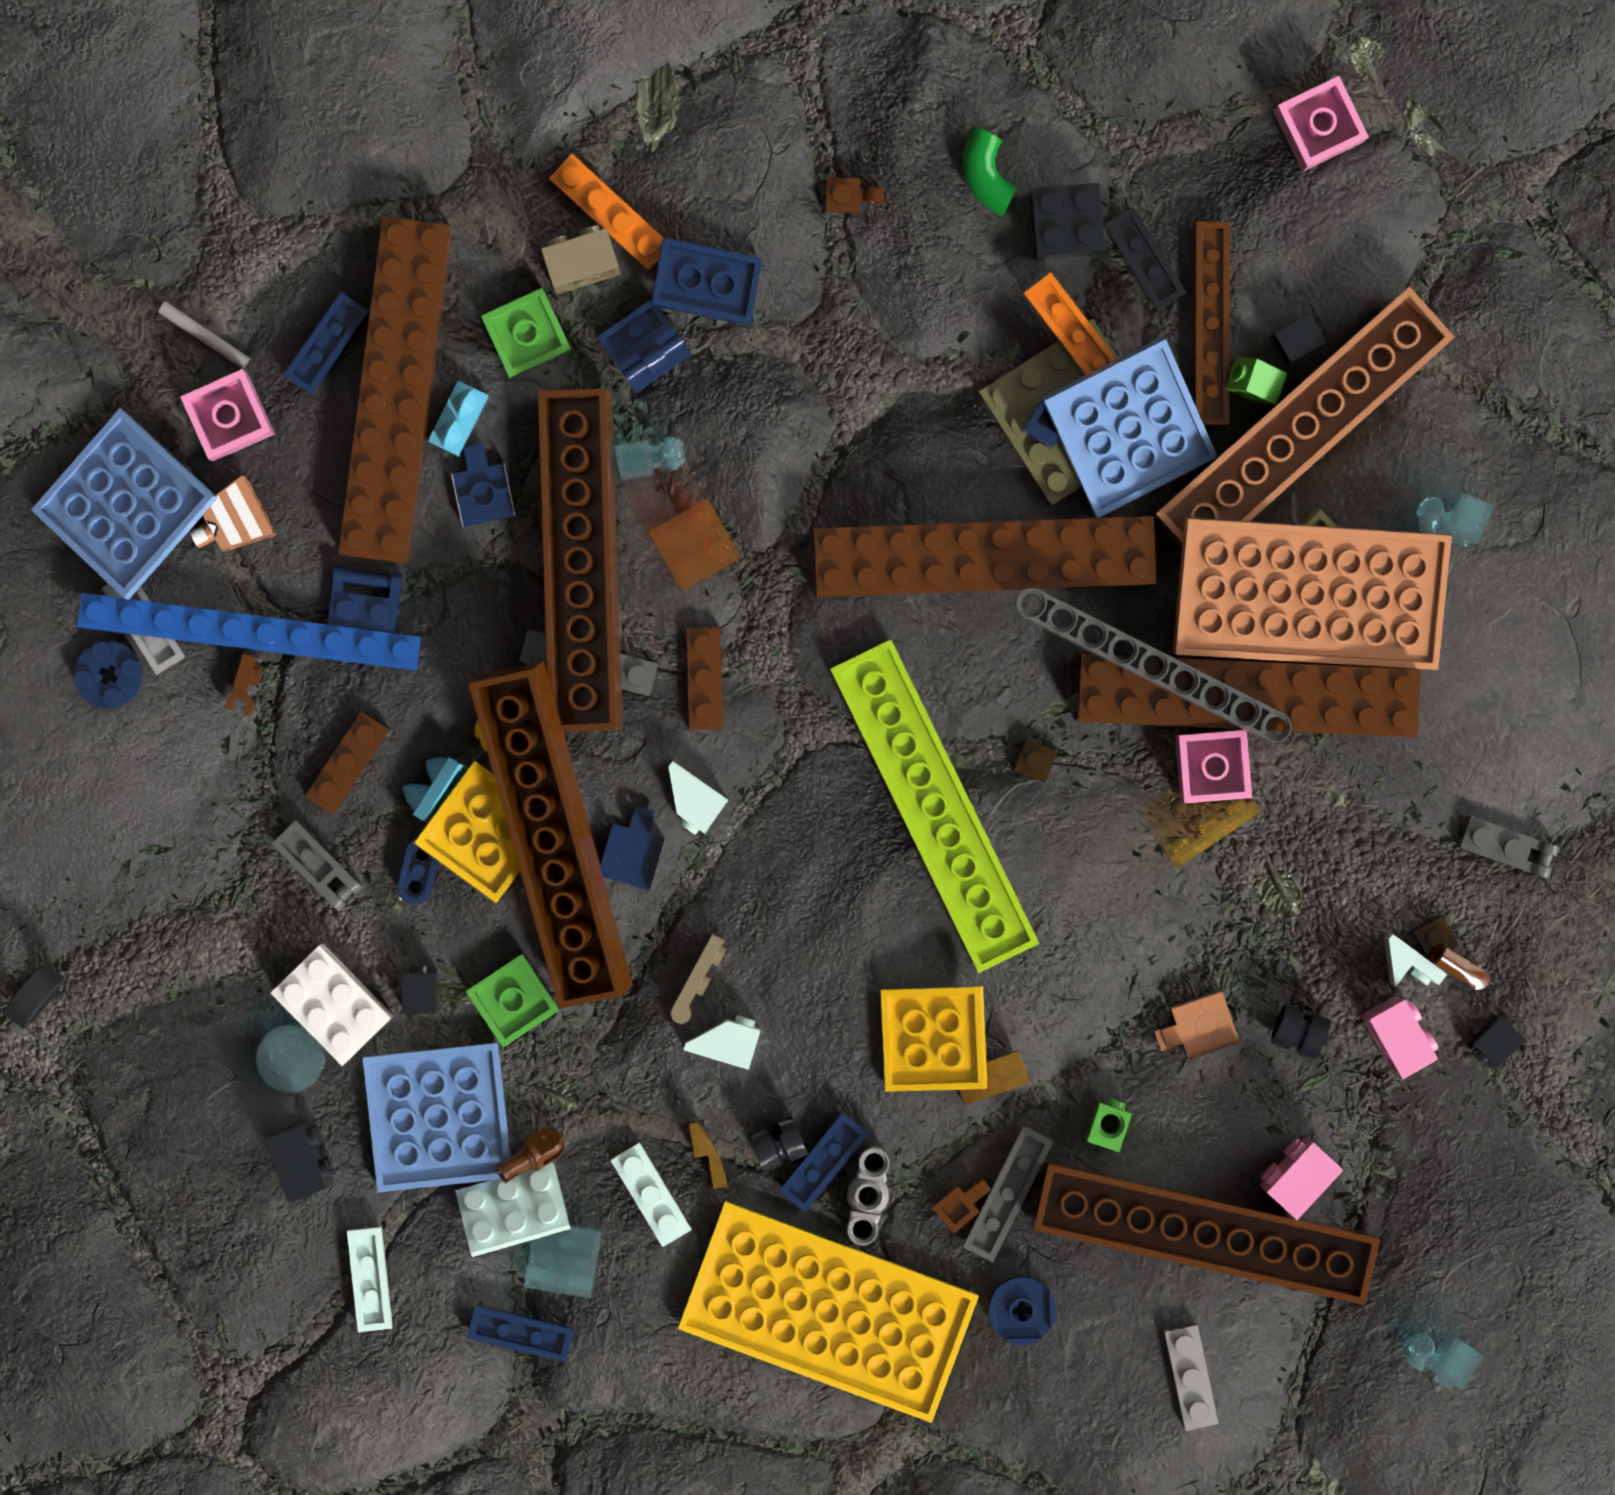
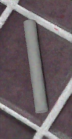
M166 301L159 308V314L241 369H244L250 358Z

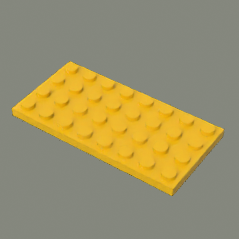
M725 1201L678 1329L932 1423L979 1295Z

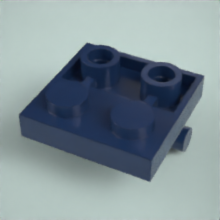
M651 300L597 337L636 394L691 356L684 341L676 333L660 308L650 306Z

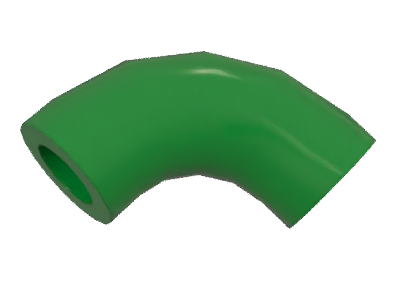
M972 126L967 135L962 153L964 179L975 199L993 213L1003 217L1017 186L1002 178L996 169L995 158L1002 140L982 128Z

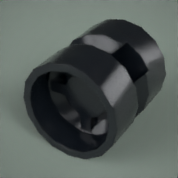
M1285 1002L1276 1019L1270 1043L1287 1050L1294 1046L1298 1054L1316 1060L1326 1041L1331 1020L1314 1013L1304 1016L1303 1009Z
M792 1114L774 1121V1126L771 1129L763 1126L748 1133L764 1173L781 1167L784 1159L793 1162L809 1155Z

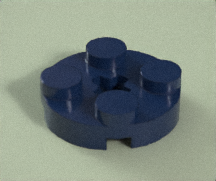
M101 641L95 643L82 652L75 665V686L87 702L100 708H117L131 702L138 695L143 685V672L138 655L130 647L120 642ZM112 665L116 668L114 674L118 678L115 682L108 681L105 684L102 682L103 675L100 674L101 669H108Z
M1016 1276L996 1286L989 1300L988 1316L992 1327L1006 1341L1015 1345H1029L1038 1342L1052 1328L1056 1319V1304L1045 1284L1032 1277ZM1025 1301V1305L1032 1308L1031 1313H1027L1023 1320L1019 1319L1018 1314L1012 1313L1013 1308L1018 1307V1302Z

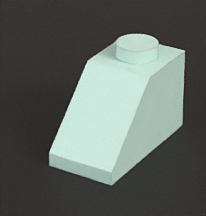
M672 761L669 765L676 812L677 815L682 817L679 824L695 835L699 830L706 833L728 799Z
M736 1015L735 1021L727 1019L686 1041L684 1051L749 1070L760 1034V1028L754 1027L755 1020Z

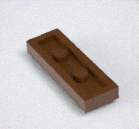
M687 629L689 730L723 729L721 629Z
M361 711L305 797L335 815L390 729Z

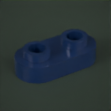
M416 839L410 842L406 849L398 882L400 897L410 904H420L430 896L438 867V861L430 855L427 860H420L417 857L419 847L414 844ZM417 880L421 883L422 889L419 893H412L409 890V883L411 881Z

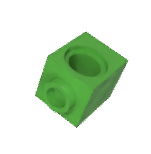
M1237 357L1230 370V378L1226 389L1256 404L1276 405L1287 373L1256 358Z
M1108 1097L1106 1103L1097 1100L1085 1140L1089 1143L1120 1152L1132 1116L1130 1111L1125 1110L1126 1103ZM1108 1114L1116 1115L1118 1118V1126L1112 1132H1105L1100 1126L1102 1118Z

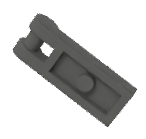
M1469 816L1458 848L1549 879L1552 869H1549L1553 856L1557 857L1560 848L1473 816ZM1531 848L1540 851L1536 864L1527 861Z
M295 820L272 843L297 871L338 911L346 905L345 900L352 893L357 894L363 888L359 881L298 820ZM337 876L343 884L334 891L328 884Z

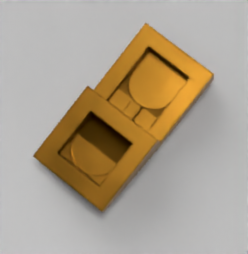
M1016 1050L986 1062V1089L959 1090L963 1104L967 1105L1031 1083L1020 1052Z
M697 1120L690 1121L689 1126L694 1157L708 1156L713 1189L727 1187L723 1164L714 1143Z

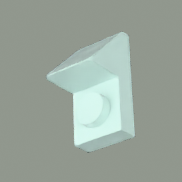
M1386 934L1384 942L1389 980L1392 986H1397L1410 967L1414 968L1411 975L1423 984L1428 985L1431 981L1434 984L1440 985L1447 975L1445 972L1394 934Z

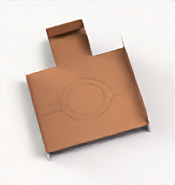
M1222 990L1171 1007L1176 1024L1154 1032L1161 1051L1184 1045L1189 1060L1241 1043L1239 1042Z

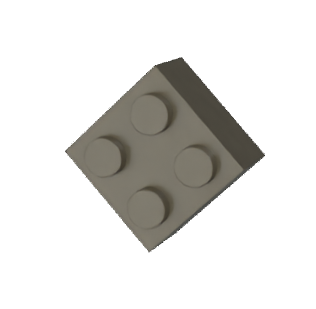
M595 225L580 230L579 237L567 240L566 236H560L546 242L548 247L541 250L557 295L621 275L607 228L600 230L599 226Z

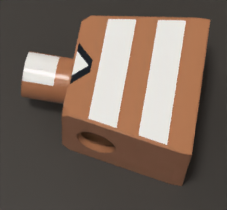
M244 475L216 495L218 499L203 515L206 522L189 530L198 548L216 540L220 549L224 552L277 535L251 483Z

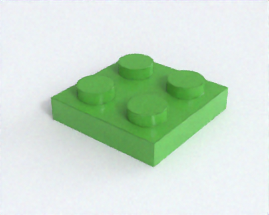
M543 288L481 316L510 379L571 351Z
M523 953L466 991L503 1048L560 1010Z

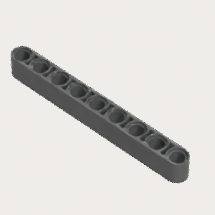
M1027 588L1021 591L1015 598V610L1022 618L1267 742H1282L1291 733V721L1284 713L1039 589ZM1027 594L1035 595L1039 599L1040 606L1035 613H1027L1021 606L1022 598ZM1056 610H1065L1070 616V623L1065 629H1059L1052 623V615ZM1088 625H1094L1100 631V640L1096 644H1088L1083 639V630ZM1119 640L1126 641L1131 647L1130 656L1125 660L1118 659L1113 653V647ZM1149 656H1155L1161 662V670L1154 676L1149 675L1144 669V661ZM1180 671L1187 672L1192 679L1191 686L1186 691L1179 690L1174 683L1175 676ZM1212 686L1217 687L1222 693V700L1217 706H1210L1205 700V693ZM1241 702L1248 703L1253 711L1252 717L1246 722L1240 721L1235 713L1236 707ZM1273 717L1278 718L1283 724V730L1277 737L1270 736L1266 731V724Z

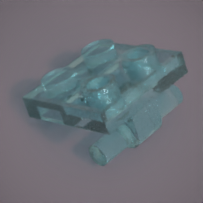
M570 1225L571 1229L532 1240L525 1272L524 1287L591 1299L602 1230Z

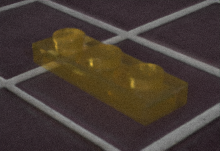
M1239 799L1226 808L1229 814L1221 820L1217 821L1213 817L1198 827L1201 832L1191 840L1185 836L1171 845L1170 848L1173 852L1167 855V858L1173 867H1180L1260 813L1261 810L1254 800L1245 802L1244 799Z

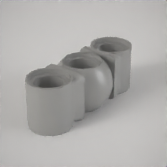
M877 1145L867 1146L860 1152L856 1177L847 1189V1201L850 1206L847 1232L849 1238L858 1245H868L876 1239L880 1213L886 1208L889 1201V1189L886 1184L889 1158L886 1151ZM871 1153H877L883 1157V1164L877 1170H869L864 1165L865 1158ZM870 1186L877 1190L878 1196L874 1202L866 1204L859 1200L858 1194L862 1188ZM859 1220H866L872 1225L871 1232L865 1237H859L853 1232V1226Z

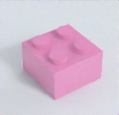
M1340 76L1279 104L1273 110L1302 172L1363 143L1368 138V134Z
M243 369L180 397L208 459L213 462L275 434L248 373Z
M1236 730L1175 735L1180 803L1252 798L1247 731Z
M1393 996L1360 1015L1392 1074L1404 1079L1438 1060L1434 1052L1439 1049L1438 1045L1429 1031L1426 1032L1424 1029H1421L1418 1021L1422 1017L1412 1001L1409 1002L1407 999Z
M1305 1136L1301 1141L1296 1138L1284 1150L1286 1157L1278 1166L1273 1163L1261 1175L1264 1181L1259 1185L1296 1220L1303 1215L1343 1171L1326 1153Z

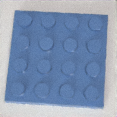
M1163 336L1041 398L1053 426L1060 436L1059 439L1092 512L1097 518L1217 458V454L1167 340Z
M119 408L31 510L123 598L129 600L218 497L126 411Z
M498 1042L363 1057L377 1193L500 1179L495 1170V1165L509 1158L511 1152Z

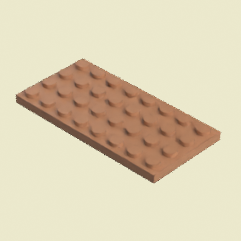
M1185 517L1172 653L1176 655L1438 670L1452 536L1437 533Z

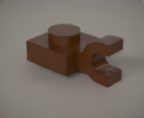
M826 177V213L860 214V204L884 205L883 188H861L860 178Z
M248 654L242 655L232 695L228 697L224 708L233 710L235 701L242 699L246 703L244 714L252 716L254 702L250 695H248V692L252 685L257 686L263 669V666L258 665L260 658Z
M983 1175L965 1192L959 1185H956L932 1206V1209L950 1230L955 1233L980 1212V1209L974 1203L991 1190V1185Z

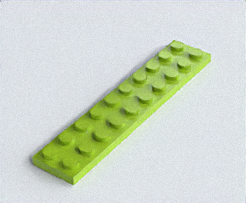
M892 640L886 641L831 668L830 670L977 972L985 971L1038 945V939Z

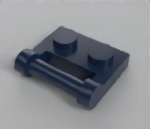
M335 564L327 625L396 633L403 573L392 572V575L350 570L346 569V565ZM344 582L390 588L389 598L344 593Z

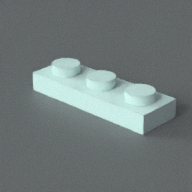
M640 1142L611 1159L612 1164L662 1247L692 1230Z
M382 1226L347 1230L358 1332L392 1329Z

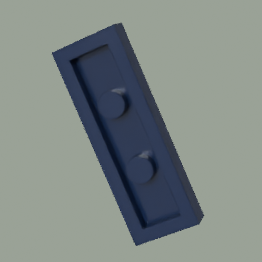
M340 292L283 375L313 395L370 311L343 292Z
M842 1111L808 1153L809 1155L803 1159L781 1186L779 1192L803 1212H806L869 1133Z
M475 1304L467 1339L566 1362L574 1328Z

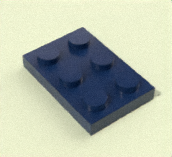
M663 238L650 306L749 326L751 325L763 258Z

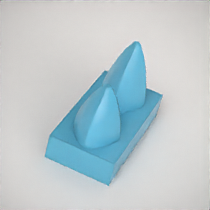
M457 381L428 442L460 457L463 447H465L489 396Z
M437 757L426 760L427 773L433 782L430 787L422 784L403 786L406 801L415 811L413 815L426 823L431 820L468 769L467 766L450 757Z

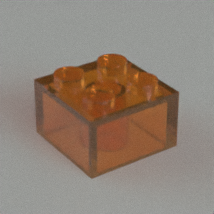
M709 499L700 502L649 531L682 592L741 560L740 554Z

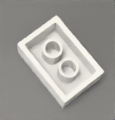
M324 944L319 945L271 992L282 1006L341 1066L347 1063L394 1016Z

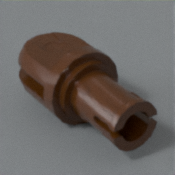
M545 1128L520 1142L518 1152L495 1165L499 1178L507 1184L528 1169L538 1171L558 1159L564 1151V1139L561 1133L552 1128Z

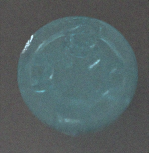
M297 1024L282 1025L268 1032L261 1040L256 1053L257 1069L262 1079L272 1088L288 1093L302 1091L311 1086L321 1075L326 1059L323 1046L303 1026Z

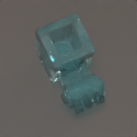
M666 437L663 438L664 442L659 443L657 446H649L648 440L614 446L621 481L625 482L655 476V469L664 468L669 469L671 472L678 470L679 467H683L682 464L687 463V459L684 456L683 440Z
M1461 493L1457 495L1451 511L1444 512V504L1440 499L1436 497L1426 498L1418 504L1416 509L1417 518L1419 519L1417 528L1427 533H1437L1440 530L1452 536V543L1468 548L1469 543L1474 545L1480 542L1494 505Z
M1417 1332L1408 1339L1407 1350L1409 1354L1405 1361L1421 1372L1425 1367L1436 1373L1434 1380L1447 1389L1451 1390L1453 1386H1456L1463 1391L1484 1356L1452 1334L1449 1335L1440 1350H1435L1434 1341L1427 1334Z

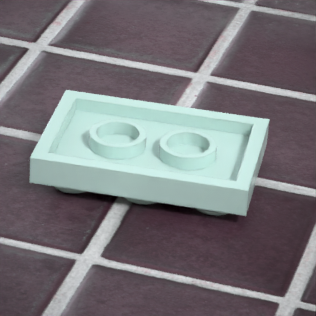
M553 1163L546 1165L538 1171L528 1169L507 1184L501 1179H496L455 1190L472 1257L571 1229Z

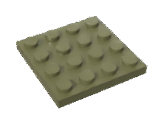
M1093 319L1090 320L1089 323L1118 359ZM1059 341L978 392L1050 506L1079 489L1081 485L1060 439L1057 440L1052 449H1049L1022 431L1044 395L1085 376Z

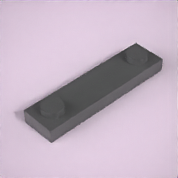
M527 629L519 662L531 664L544 661L547 669L546 634ZM620 654L622 689L650 696L658 663Z
M1024 1125L1022 1126L962 1245L963 1248L991 1262L994 1261L1054 1142L1052 1139Z

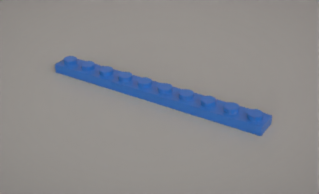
M81 593L77 623L78 628L417 671L421 637L132 599L127 600L125 598Z

